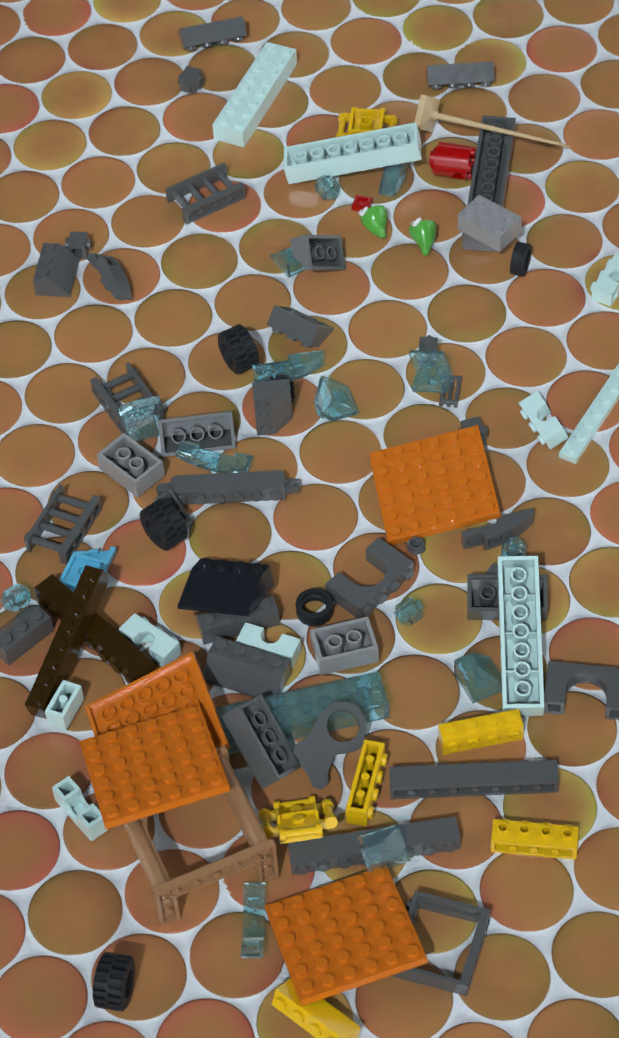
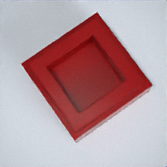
M356 194L351 209L359 212L364 207L370 208L373 203V197Z

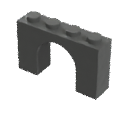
M377 538L366 548V561L385 575L381 582L373 586H359L338 572L325 584L326 591L331 595L332 600L357 619L369 616L374 608L379 604H383L392 592H396L400 585L410 580L414 574L413 561L380 538Z
M548 661L544 713L564 715L565 698L569 689L577 684L589 683L598 686L606 696L605 719L619 720V667Z

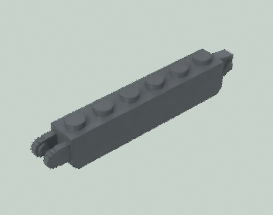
M281 470L178 475L171 478V483H161L156 486V491L158 492V497L171 488L182 505L286 500L287 494L299 493L300 483L299 479L285 478V474Z

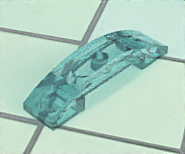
M181 440L176 452V457L193 466L218 473L248 472L253 460V456L235 452L234 456L203 450L200 449L199 444Z
M244 883L241 959L263 958L265 943V883Z

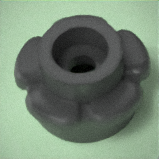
M420 537L411 538L407 544V550L413 555L423 553L426 549L425 543Z

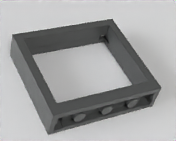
M415 891L413 899L407 902L406 907L413 927L419 909L478 924L460 980L417 968L391 976L468 996L491 921V910Z

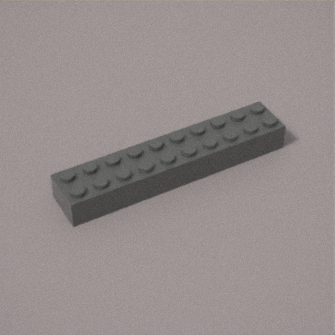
M482 115L481 123L515 131L516 118ZM480 129L468 204L478 195H481L504 207L515 136ZM465 233L462 234V249L497 252V250Z

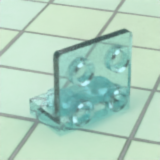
M410 350L409 355L416 371L411 385L412 391L447 393L453 376L445 353L443 351Z
M159 395L131 401L118 408L126 435L134 441L138 442L160 436L152 412L155 409V405L161 403Z

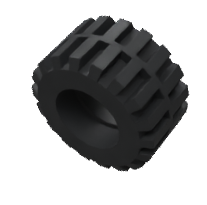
M238 324L218 334V346L221 355L231 371L235 374H240L258 365L259 355L252 336L244 326Z
M159 498L140 511V521L144 531L160 549L168 551L187 538L188 531L183 517L166 499Z
M110 952L102 954L98 961L93 981L92 996L96 1008L121 1012L125 1010L130 1001L134 985L135 964L132 956Z

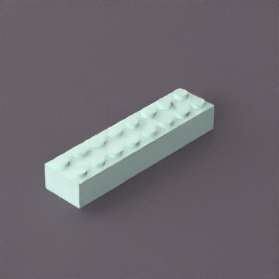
M269 42L265 43L212 124L214 140L245 147L296 67V49Z
M417 122L284 147V172L288 184L422 160L421 137Z
M498 556L502 712L519 709L521 716H543L544 686L538 556Z

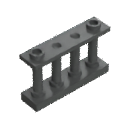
M225 163L165 188L167 202L176 200L181 205L183 221L186 225L246 198L244 184L240 182L233 185L227 178ZM221 180L227 188L219 192L212 183ZM206 187L212 195L203 198L197 190ZM191 193L197 202L189 205L183 196Z
M128 362L126 363V374L106 383H100L97 377L90 379L92 393L119 431L130 437L132 436V425L153 415H156L158 419L164 418L163 413L165 409L162 403L157 402L143 383L137 369L132 368ZM128 380H131L134 384L114 395L107 392V390ZM138 391L142 395L141 398L126 405H116V401ZM145 403H148L151 408L131 418H125L124 413Z
M59 484L56 491L52 492L49 502L30 532H27L24 537L27 552H31L35 545L57 551L61 563L67 565L73 552L77 551L102 510L100 497L93 495L90 501L87 502L65 496L63 485ZM61 503L84 511L81 515L75 516L59 511L58 508ZM53 517L75 523L72 529L66 530L51 525L49 522ZM45 530L66 537L64 543L57 544L40 537Z

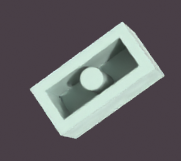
M65 680L61 682L45 710L48 725L67 731L84 700L80 685Z

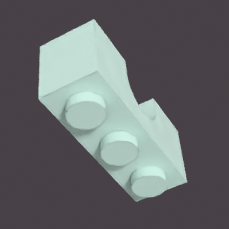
M615 253L613 258L608 260L606 268L601 270L597 281L592 283L590 288L592 292L591 300L611 307L618 297L619 282L616 281H619V254Z
M538 391L519 402L522 408L519 412L525 420H530L528 425L533 433L538 432L537 438L542 446L546 444L549 450L569 438L555 416L549 420L542 421L551 411Z
M134 613L119 628L120 634L136 648L144 643H152L149 647L150 659L161 667L173 662L181 654L178 639L174 636L170 637L160 627H155L149 623L145 617H140Z
M245 622L236 640L237 643L290 659L291 669H293L302 651L301 639L282 634L277 642L266 643L264 642V628Z
M70 776L52 787L55 801L91 842L108 831V829H105L100 810L94 803L89 805L86 802L81 789Z

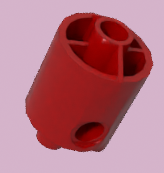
M439 141L438 145L431 150L429 156V165L433 174L461 180H472V165L475 162L476 148Z

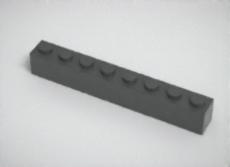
M549 759L541 761L522 760L519 762L501 761L495 763L479 762L448 765L441 763L437 765L419 764L416 766L398 765L389 767L391 799L558 793L559 788L557 760Z
M455 816L288 843L292 875H304L314 871L324 872L329 869L348 868L353 865H369L379 861L389 862L399 858L409 859L419 855L429 856L438 852H453L460 849V834Z

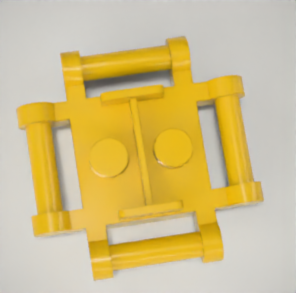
M353 106L351 113L339 114V127L335 138L383 129L384 123H388L389 127H394L398 123V118L394 115H386V108L361 109ZM347 122H349L348 133L344 132Z
M314 795L308 796L307 799L281 803L273 801L274 811L263 808L258 812L259 820L262 822V828L267 838L279 837L280 844L323 838L322 830L335 828L338 824L337 818L333 814V802L330 799H324L320 804H316ZM325 813V819L320 820L319 814ZM276 821L277 826L273 827L270 822Z

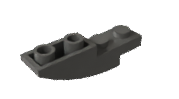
M89 252L86 259L102 275L100 282L105 286V289L110 291L117 300H131L130 286L119 262L113 256Z
M524 509L510 514H503L501 518L496 519L495 524L462 531L461 544L463 549L482 545L485 551L515 539L534 523V509Z

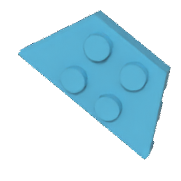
M110 547V550L99 552L98 549L73 552L59 580L74 592L85 565L103 569L106 574L117 553L116 547Z

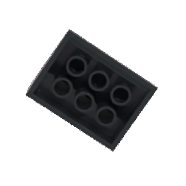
M200 558L190 571L178 603V609L249 617L274 586L270 565Z

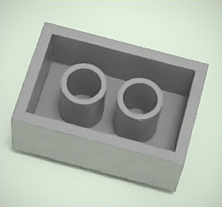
M478 195L458 214V230L501 252L521 233L522 217Z
M125 433L97 454L99 469L137 498L165 476L163 461Z
M368 617L310 630L311 646L320 675L379 662L378 645Z

